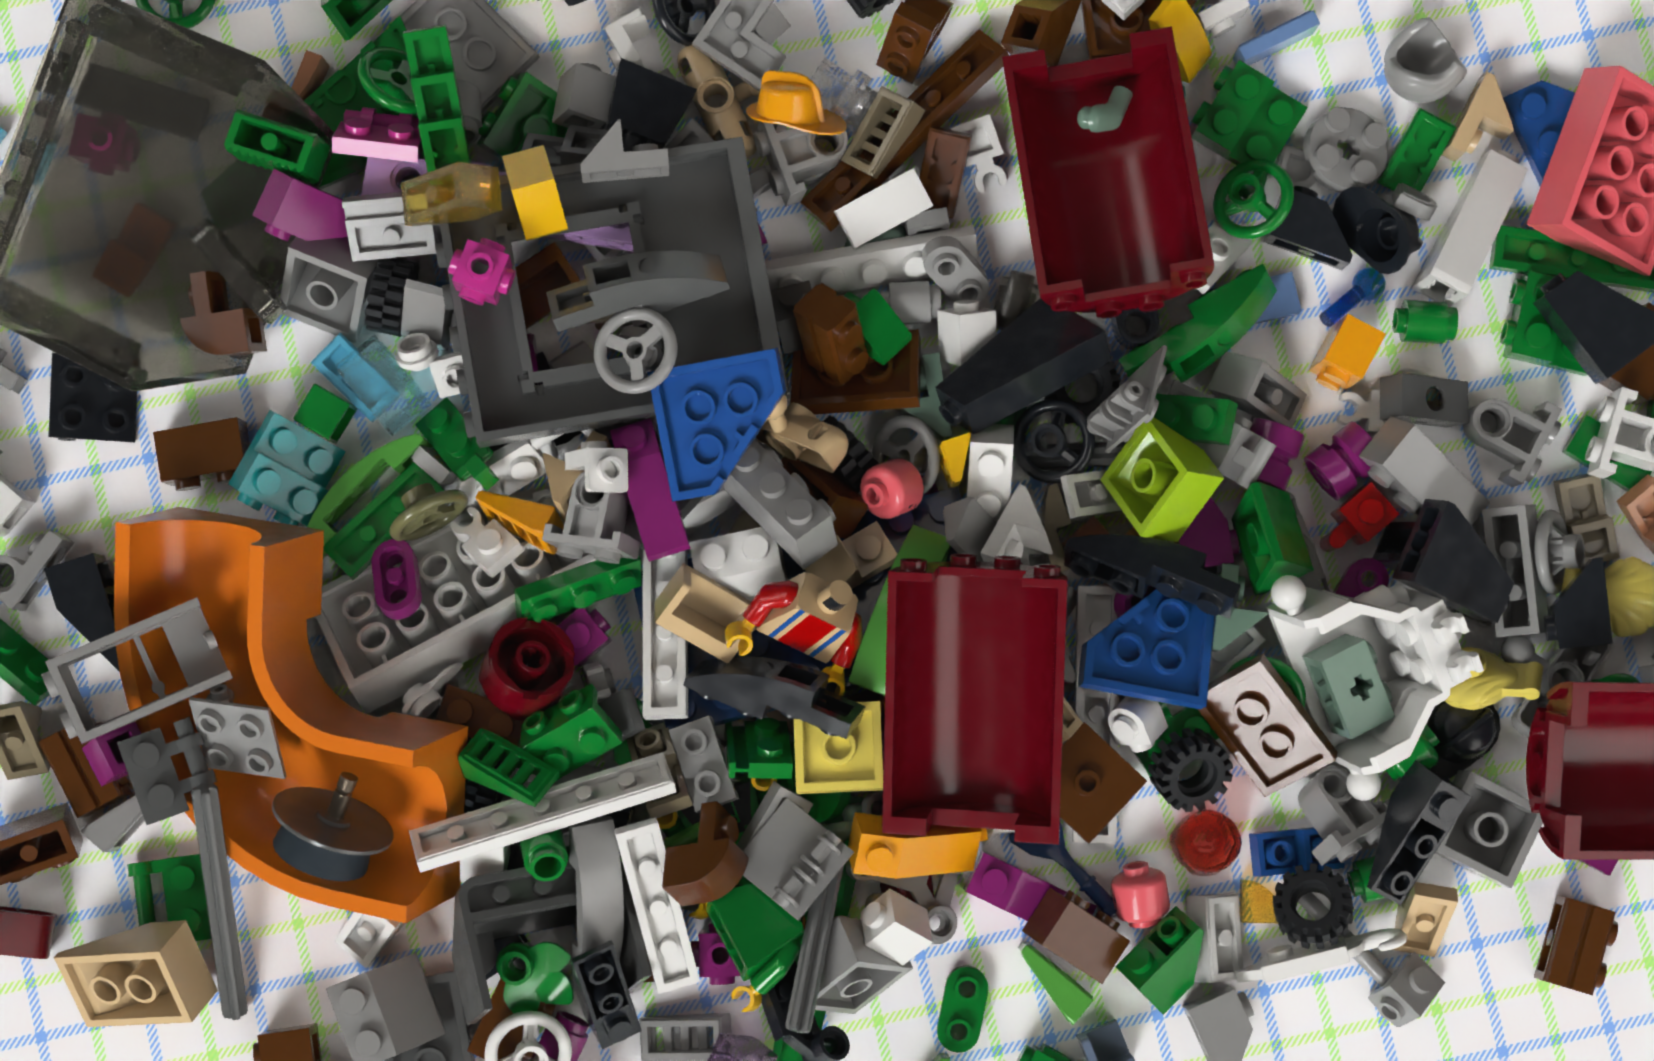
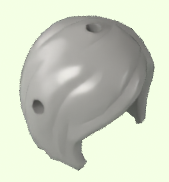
M1430 17L1418 19L1404 28L1390 42L1385 51L1384 76L1387 83L1397 95L1411 102L1430 103L1439 100L1450 93L1467 74L1465 65L1451 47L1445 35Z

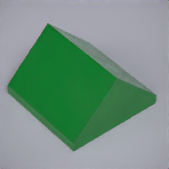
M1261 482L1251 483L1234 512L1231 521L1238 536L1239 547L1254 595L1257 596L1271 591L1273 583L1282 576L1293 575L1299 578L1314 571L1290 494Z

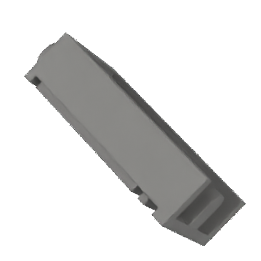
M194 598L45 661L49 671L42 673L41 676L51 698L60 695L67 712L59 716L69 739L78 736L81 744L233 679L220 653L214 634L210 630L200 608L201 605L198 598ZM163 627L188 684L187 687L169 695H165V684L159 681L140 639L141 635ZM133 639L153 682L152 691L158 694L160 699L95 726L68 666Z

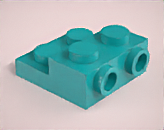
M269 410L228 485L240 492L237 500L249 507L260 511L264 504L276 510L273 519L278 522L296 526L300 523L307 527L318 505L329 491L326 489V486L346 451Z

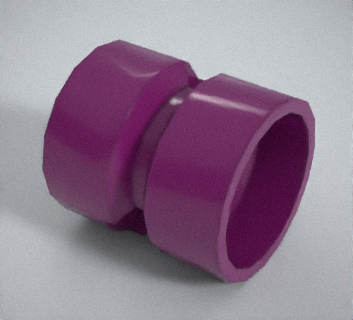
M1253 418V424L1249 430L1277 445L1256 482L1286 491L1293 471L1288 465L1289 461L1298 458L1305 436L1299 431L1267 419Z
M1351 421L1332 436V444L1330 446L1322 443L1304 457V463L1312 477L1334 500L1339 501L1358 485V477L1365 479L1370 477L1367 473L1370 467L1359 455L1372 438L1360 425Z

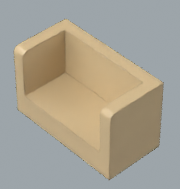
M683 563L655 600V623L725 663H729L738 652L740 639L734 640L731 646L727 648L725 629L732 622L744 620L742 613L751 601Z

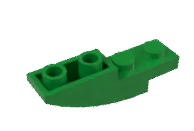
M1264 264L1245 270L1232 281L1215 290L1207 291L1204 295L1202 294L1197 300L1187 305L1194 318L1171 327L1167 333L1147 344L1136 346L1129 354L1119 358L1127 376L1130 377L1163 345L1167 346L1163 363L1167 367L1165 376L1174 371L1181 383L1198 374L1224 355L1256 323L1277 291Z

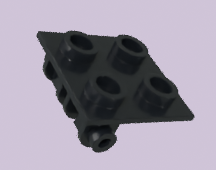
M52 352L48 437L58 438L60 441L82 439L135 443L138 359Z

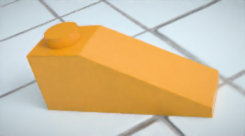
M854 813L848 847L854 851L853 855L849 858L854 874L897 879L974 871L982 834L981 828L932 825L926 836L882 833L883 815Z

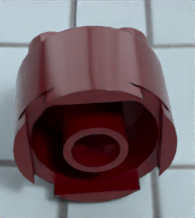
M528 617L517 618L503 625L495 634L479 672V682L487 698L498 709L509 714L515 720H526L532 713L539 710L544 711L558 703L573 676L575 652L570 638L560 627L543 619L541 623L527 620Z

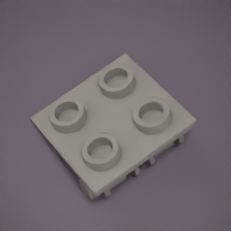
M1163 345L1087 417L1088 431L1093 435H1099L1108 440L1105 449L1106 453L1109 454L1122 441H1129L1136 428L1143 422L1149 423L1154 417L1159 401L1155 399L1157 388L1163 381L1167 371V367L1163 365L1167 346Z
M219 684L210 688V694L206 699L190 697L189 703L197 732L201 733L204 742L201 747L208 768L281 779L287 777L270 708L233 703L235 698L234 692L225 684Z
M786 798L743 850L749 857L743 876L799 921L853 855L854 851L841 842L842 840L834 833L825 829L790 799Z

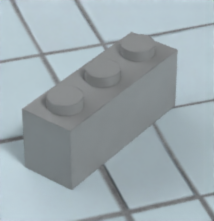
M1390 416L1359 455L1370 467V470L1367 472L1368 475L1385 488L1390 487L1396 493L1393 498L1394 501L1411 514L1416 513L1419 515L1425 499L1444 500L1455 504L1472 526L1482 514V509H1486L1490 504V501L1415 424Z
M1536 504L1482 509L1486 546L1514 582L1509 595V605L1500 616L1498 623H1495L1496 638L1545 633L1544 616L1548 615L1546 591L1538 579L1534 553L1535 533L1538 524Z

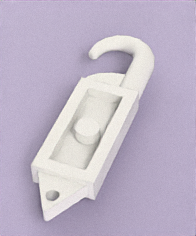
M595 429L581 431L585 435V441ZM563 434L512 442L492 454L493 456L485 463L499 478V481L487 492L509 496L546 474L542 454L546 453L558 458L556 443L553 440ZM472 475L465 481H461L458 478V485L455 488L465 492L467 495L468 504L466 508L480 506L475 497L478 491H486Z
M1387 928L1344 938V936L1339 937V942L1331 945L1330 941L1324 942L1325 948L1317 949L1316 943H1310L1309 949L1302 947L1293 949L1290 944L1280 945L1267 950V956L1260 957V962L1235 971L1237 982L1265 980L1267 984L1351 963L1350 958L1356 957L1366 950L1379 947V950L1387 951L1398 948L1406 943L1407 935L1400 929Z

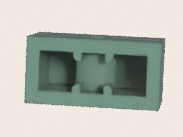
M1344 634L1302 656L1332 733L1352 740L1395 717L1390 704L1393 700L1391 691L1380 678L1375 666L1378 662L1376 652L1365 639Z

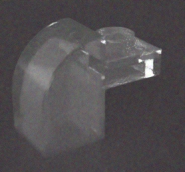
M824 57L810 78L820 90L823 108L842 117L847 123V129L857 130L877 95L876 91L868 87L873 78L859 69L852 76Z

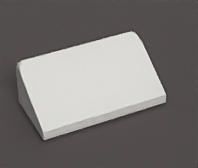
M1239 893L1187 896V916L1204 931L1194 982L1216 983L1237 980L1235 971L1244 968Z

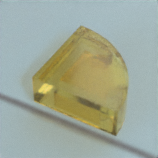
M1240 879V922L1278 924L1272 903V892L1257 882Z

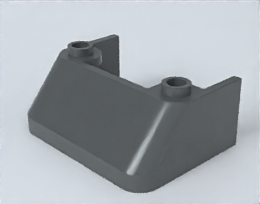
M569 859L562 875L552 881H539L529 874L525 867L471 877L456 892L452 961L467 1025L476 1024L493 1009L485 975L496 964L497 951L494 943L495 939L572 924L577 938L576 870L569 863ZM621 862L624 895V929L619 962L628 990L632 991L652 976L624 866Z

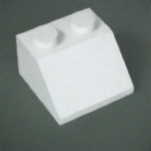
M762 527L689 542L695 570L749 601L753 600L761 587L766 583L788 580L782 547Z

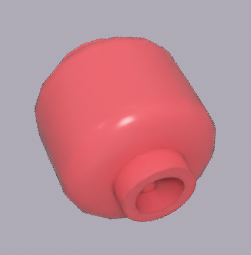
M890 459L869 468L861 479L860 492L861 498L868 505V510L873 515L881 519H892L915 509L923 498L924 485L918 469L911 462L905 459Z
M1135 861L1125 864L1123 872L1113 877L1111 891L1116 916L1122 921L1128 922L1130 927L1141 929L1155 926L1168 913L1170 898L1166 876L1159 869L1149 867L1148 862Z

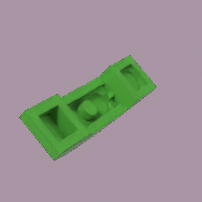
M417 433L389 442L366 455L344 473L330 488L312 515L307 527L324 530L325 545L339 532L333 525L390 467L401 474L413 463L411 457L419 446L432 448V445ZM323 550L324 559L328 554Z
M913 525L891 569L900 567V559L904 558L926 559L927 563L946 562L951 546L946 542V536ZM888 576L870 617L849 678V683L885 696Z

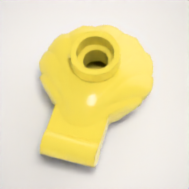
M1633 556L1624 560L1619 559L1604 569L1611 631L1618 637L1640 636L1654 625V567ZM1565 568L1561 592L1581 569Z
M1461 648L1464 651L1477 652L1484 671L1480 673L1470 671L1472 677L1450 688V696L1445 702L1455 708L1478 710L1495 704L1506 696L1525 697L1528 700H1536L1540 697L1543 666L1539 662L1534 661L1529 663H1508L1495 654L1481 648Z

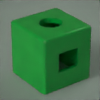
M314 383L293 419L332 443L337 444L356 413L357 408Z

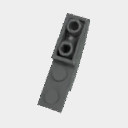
M673 250L632 253L583 265L586 279L546 293L553 323L557 332H561L641 304L642 307L655 310L658 313L666 312L675 307L729 290L730 287L720 255Z

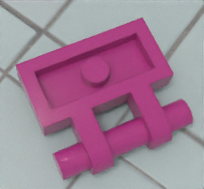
M363 107L361 111L346 109L344 122H340L332 136V153L418 163L423 152L418 127L419 119L414 114L400 113L399 115L377 113L376 108Z

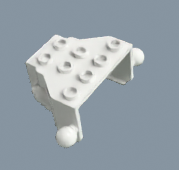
M1293 575L1282 576L1272 585L1271 597L1274 603L1266 607L1288 665L1296 671L1304 684L1306 691L1305 708L1338 751L1336 761L1334 762L1347 767L1350 771L1346 780L1348 792L1357 800H1371L1378 795L1381 789V778L1378 773L1411 756L1434 707L1450 696V688L1472 677L1470 671L1479 673L1484 671L1477 652H1468L1461 649L1459 640L1462 637V633L1470 632L1462 613H1452L1446 608L1443 599L1405 588L1402 585H1394L1390 588H1387L1385 585H1379L1368 592H1363L1352 598L1326 590L1305 587L1302 580ZM1344 634L1365 639L1374 648L1378 658L1375 666L1380 678L1391 691L1393 700L1390 704L1395 715L1394 718L1352 740L1332 733L1302 657Z

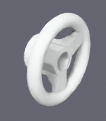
M522 1011L503 1019L492 1030L485 1046L484 1059L485 1061H556L549 1057L545 1048L537 1042L538 1025L545 1027L555 1036L559 1047L557 1061H571V1040L564 1026L554 1017L539 1011ZM523 1025L522 1041L516 1046L515 1051L498 1060V1048L504 1036L512 1029ZM527 1052L536 1053V1056L531 1060L522 1059L523 1055Z

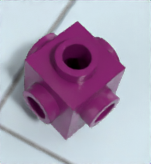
M710 922L708 923V930H701L698 933L699 941H691L696 967H699V977H709V984L711 985L735 984V976H740L730 955L724 963H718L713 959L712 953L715 948L723 947L726 949L715 926Z

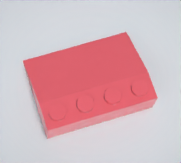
M1622 66L1584 68L1527 225L1556 242L1644 276H1650L1654 266V86Z

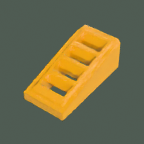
M483 490L478 491L475 498L489 521L495 519L512 534L546 553L556 554V547L542 541L545 523L553 524L561 529L564 528V524L554 506Z

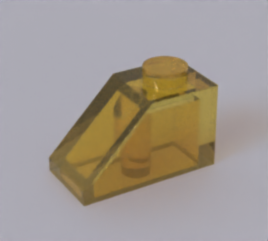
M456 162L401 183L405 226L473 221L502 211L498 167Z

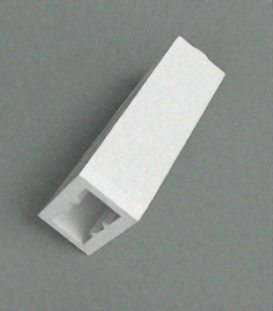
M1490 149L1480 158L1411 289L1433 301L1446 302L1449 307L1469 294L1528 171V168L1519 164L1520 160L1515 155L1504 150L1494 151Z

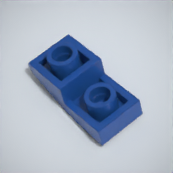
M1314 827L1249 834L1254 877L1285 874L1287 871L1289 873H1296L1295 867L1302 865L1303 870L1306 871L1310 870V863L1317 864L1318 870L1323 871L1325 865L1332 869L1345 868V863H1341L1336 857L1323 866L1320 865L1312 851L1323 839Z

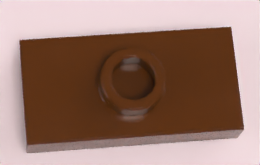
M936 126L930 127L919 176L924 189L934 205L927 210L947 207L948 217L950 219L955 217L973 135Z

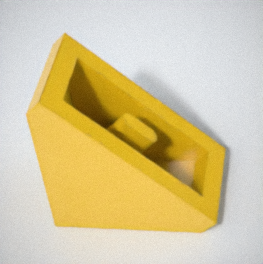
M544 145L502 156L526 241L568 230Z

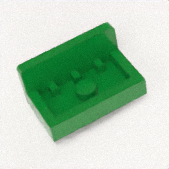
M592 684L587 685L581 690L570 691L555 705L544 711L539 710L532 713L521 725L520 748L557 769L560 775L558 779L622 743V732L598 705L597 689Z

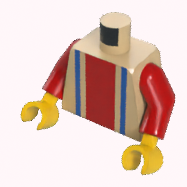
M803 572L786 581L766 583L742 613L744 620L735 621L727 625L725 629L726 646L729 648L734 640L740 639L738 644L739 655H747L753 648L751 631L755 627V630L821 662L827 663L831 660L833 665L824 668L821 672L830 675L828 683H837L835 694L843 696L845 691L844 669L851 667L863 639L862 619L856 613L858 598L853 594L851 587L845 581L835 580L830 583L809 572Z

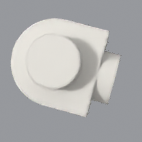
M1126 696L1112 710L1108 717V724L1116 745H1129L1131 751L1135 753L1143 752L1153 747L1155 741L1168 728L1161 706L1157 701Z

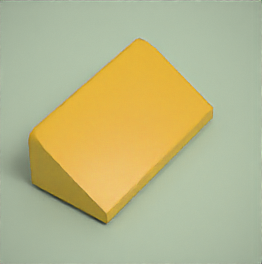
M971 432L942 441L939 445L940 466L948 489L959 486L962 480Z

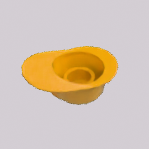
M766 71L762 77L758 102L746 107V115L759 122L781 124L818 135H836L846 130L847 123L842 117L823 108L820 90L815 83L807 76L797 72Z

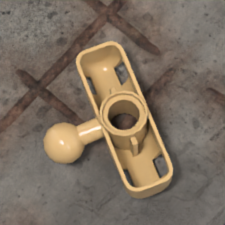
M692 45L685 46L677 56L678 68L685 84L697 89L693 101L708 134L715 141V135L719 131L723 139L743 136L746 158L751 157L757 149L753 133L740 106V102L753 95L759 97L760 91L745 81L732 87L720 64L715 61L711 62L708 56ZM684 59H687L692 69L687 76L681 66ZM715 94H720L727 98L726 103L718 108L708 106L706 101ZM740 122L744 123L749 134L748 136L745 135Z
M785 394L756 436L758 442L774 448L788 459L797 460L798 458L831 473H834L843 461L849 447L845 432L836 426L819 420L811 411L798 403L792 402L787 407V397Z

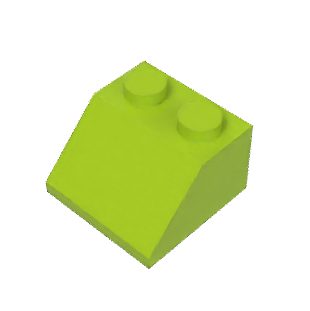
M1153 417L1149 423L1143 422L1136 428L1132 437L1126 442L1100 480L1140 537L1178 542L1221 484L1224 477L1203 449Z

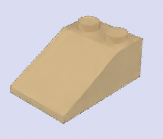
M186 920L150 922L58 952L54 957L87 1027L191 1023L218 991Z

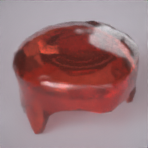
M1209 808L1200 811L1197 809L1184 816L1171 832L1169 839L1177 861L1192 875L1204 877L1216 875L1229 867L1238 857L1242 845L1241 835L1236 823L1226 814Z

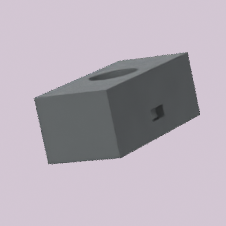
M1406 373L1381 377L1380 420L1387 421L1391 416L1412 424L1443 428L1469 424L1468 381ZM1429 388L1440 391V409L1438 411L1430 409L1427 405L1426 392Z

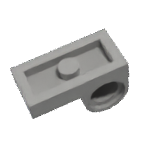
M48 530L46 534H40L31 543L27 554L30 555L27 561L17 557L0 555V574L8 565L14 570V580L9 586L4 587L0 581V601L12 610L26 611L47 582L44 568L60 564L75 542L62 533Z

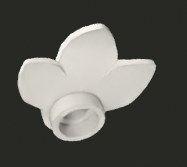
M461 662L451 664L431 682L425 685L417 683L410 688L402 700L405 703L402 714L430 719L442 702L443 698L439 694L446 691L448 684L458 685L459 682L456 674L463 667V664Z

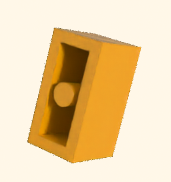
M1346 314L1330 328L1308 371L1316 374L1317 378L1315 380L1333 391H1339L1340 388L1347 390L1363 379L1386 333L1350 314Z

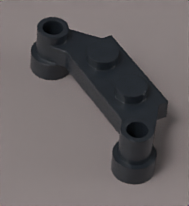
M804 916L800 920L805 930L806 918ZM794 961L786 976L767 994L762 995L761 1003L774 1041L783 1040L802 1055L803 1061H840L849 1053L850 1042L846 1033L839 1027L828 1026L821 1030L814 1016L809 1033H797L786 1029L785 1024L797 969L796 961Z

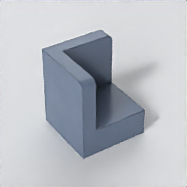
M1116 1019L1076 1035L1086 1061H1135L1129 1052Z

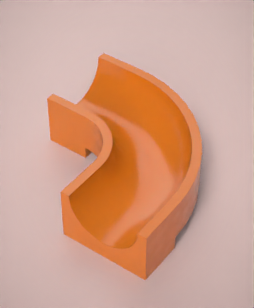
M175 507L115 522V632L194 598H198L201 605L200 608L210 630L214 634L223 660L233 677L232 680L222 683L234 692L235 698L233 703L270 708L287 777L281 779L213 769L217 778V782H214L219 792L227 855L244 869L267 883L299 898L402 923H408L454 897L461 887L460 860L420 873L409 830L464 814L466 778L463 776L458 756L467 745L468 726L391 712L381 717L371 716L348 705L326 683L313 659L307 635V619L321 615L324 530L185 507ZM163 627L141 635L140 639L159 681L165 684V695L187 687L188 684ZM131 639L117 645L119 672L129 711L160 699L158 694L152 691L153 682L134 640ZM210 689L192 697L206 699L210 694ZM190 698L136 720L135 722L141 734L160 727L165 743H170L178 740L173 722L190 717L195 733H198L189 703ZM183 752L170 756L179 781L192 777ZM342 772L352 773L358 777L352 792V798L370 806L388 821L394 833L391 846L381 853L370 855L366 874L356 880L333 881L304 873L285 862L276 853L273 846V840L281 827V824L272 812V802L279 792L294 787H314L335 791L340 774ZM191 791L184 793L189 807V811L185 813L195 825Z

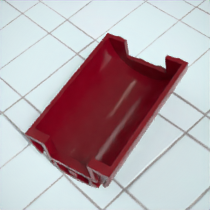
M1172 26L1129 34L1130 53L1047 67L1044 49L1002 57L1039 294L1041 299L1050 305L1053 311L1096 313L1097 318L1107 319L1120 315L1123 310L1139 308L1140 311L1158 310L1164 307V301L1182 295L1192 289L1205 286L1207 278L1214 270L1213 253ZM1115 86H1123L1131 90L1133 97L1122 123L1117 129L1097 133L1091 132L1089 129H1082L1078 125L1077 115L1082 107L1106 104Z
M959 553L951 554L950 561L927 563L926 559L921 558L900 559V567L888 571L882 833L926 836L932 825L1015 830L1014 842L1059 845L1068 578L1061 573V566L1051 564L1021 565L1020 557L1007 555L995 556L994 562H977V555Z
M1566 681L1555 685L1546 693L1547 698L1550 699L1546 708H1537L1529 732L1526 753L1528 799L1531 813H1540L1544 827H1540L1538 832L1542 840L1552 853L1563 860H1654V683Z

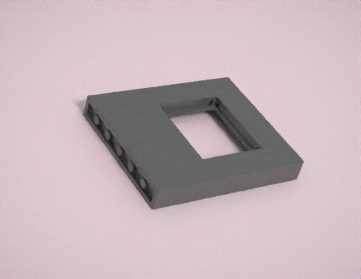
M743 136L668 148L669 176L582 183L581 163L551 167L568 230L547 236L629 223L634 253L678 250L720 255L729 283V290L675 307L666 312H660L669 321L676 334L678 352L674 367L778 348L786 386L785 395H787L788 386ZM507 175L433 186L435 200L428 201V208L432 227L440 226L443 242L435 243L439 269L447 268L448 271L454 252L457 248L463 250L467 239L479 243L481 238H486L506 248L504 253L510 255L513 265L512 269L516 270L511 242L526 239ZM476 262L473 272L483 274L488 270L489 266ZM448 273L450 284L442 285L446 311L454 310L457 326L449 327L453 353L461 352L464 369L456 370L460 395L468 394L471 411L463 412L468 438L476 437L479 448L656 418L651 390L638 394L617 391L602 379L595 362L533 372L517 273L507 295L501 294L497 306L486 301L481 306L459 297V291L455 290L452 282L453 275ZM646 321L647 330H649L653 324ZM662 338L657 343L661 348L663 359L664 340ZM641 354L634 355V357L638 358ZM624 357L608 359L609 365L616 375L631 381L630 367ZM543 382V384H540V385H535V384H534V383Z

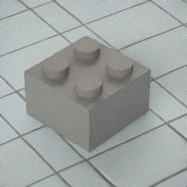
M1458 770L1453 783L1472 796V798L1435 854L1499 886L1512 888L1543 824L1540 813H1531L1528 799L1472 771Z

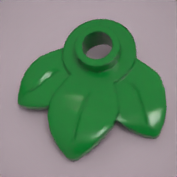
M546 941L532 947L521 942L505 946L497 956L496 968L500 978L505 982L503 998L508 1008L515 1014L522 1011H538L540 1002L555 1005L571 1004L574 1000L572 982L568 975L562 971L572 957L571 954L557 943ZM513 957L523 959L526 968L518 969L515 967Z

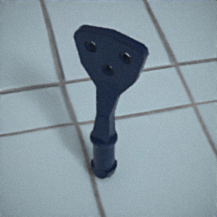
M1061 823L1059 845L1014 842L1015 832L1009 834L1010 842L1032 856L1054 860L1068 870L1080 886V892H1084L1102 912L1110 917L1116 916L1113 897L1096 881L1095 875L1090 876L1074 862L1065 848Z

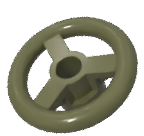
M424 483L410 489L401 497L405 510L392 522L389 530L390 536L396 541H412L438 531L455 520L464 511L468 504L467 495L465 492L456 489L436 493L431 483ZM454 502V503H453L452 505H450V506L446 505L447 503Z

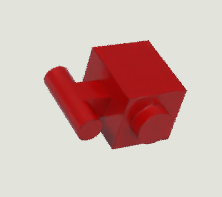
M1370 482L1361 486L1330 513L1338 525L1320 539V548L1325 552H1331L1343 547L1350 538L1357 546L1367 543L1400 514L1376 486Z

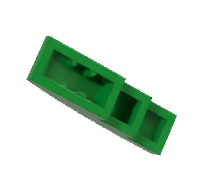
M446 24L403 31L411 72L410 80L419 119L418 127L433 200H435L433 186L474 180L464 115Z

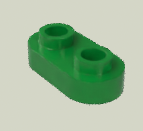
M959 966L953 969L947 976L936 1031L940 1043L947 1050L956 1053L966 1052L977 1043L988 996V982L984 974L973 966ZM964 981H971L975 984V991L970 996H963L959 992V986ZM957 1023H961L967 1028L966 1035L960 1039L952 1037L950 1033L952 1026Z

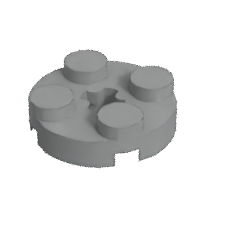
M1334 107L1308 128L1303 142L1305 161L1310 160L1311 166L1315 170L1312 173L1315 179L1332 191L1341 193L1353 186L1366 187L1377 179L1385 168L1388 156L1386 145L1388 133L1382 124L1375 122L1370 116L1360 110ZM1346 142L1351 146L1353 154L1348 159L1342 157L1343 150L1337 147L1338 143Z

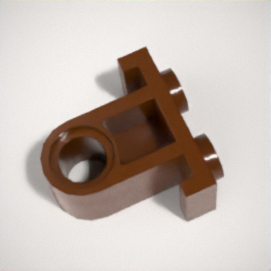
M948 0L901 1L892 18L876 65L890 74L913 84L921 70L923 61L946 24L954 3Z

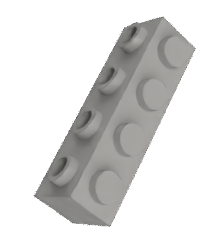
M755 437L722 487L804 570L838 545L833 521L836 520L835 514L823 499L820 498L816 501L809 494L806 483L797 473L794 472L790 475L783 468L782 461L772 448L767 447L764 449Z

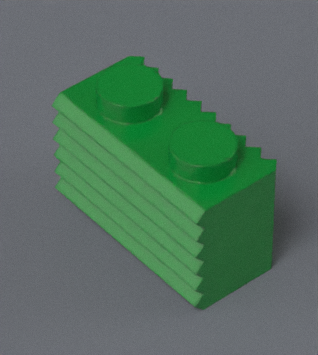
M239 109L234 114L224 142L225 149L241 162L246 161L250 165L262 166L264 169H270L271 171L274 168L296 179H302L304 182L309 181L313 185L319 182L330 150V145L322 140L320 136H317L318 134Z

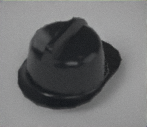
M1353 186L1342 191L1336 198L1332 213L1349 248L1379 273L1392 274L1401 270L1411 253L1422 247L1423 241L1419 238V227L1416 218L1390 205L1375 192L1365 187Z
M1443 701L1434 707L1426 724L1439 739L1440 743L1434 747L1439 756L1438 763L1431 769L1449 779L1455 776L1458 770L1464 771L1491 750L1497 742L1501 730L1499 714L1493 704L1478 710H1467L1452 707Z

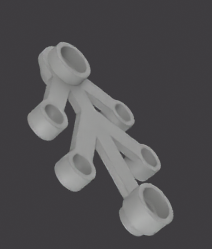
M883 791L871 792L865 796L861 803L862 813L872 814L871 805L873 802L878 801L882 805L880 815H883ZM850 861L846 862V873L851 879L858 881L870 879L909 891L915 902L927 909L929 920L936 914L940 919V925L936 930L931 929L933 939L931 944H943L953 937L957 929V916L950 907L958 875L962 872L941 874L933 897L927 886L929 875L897 879L871 875L859 876L853 873ZM876 892L869 895L865 902V908L883 893Z

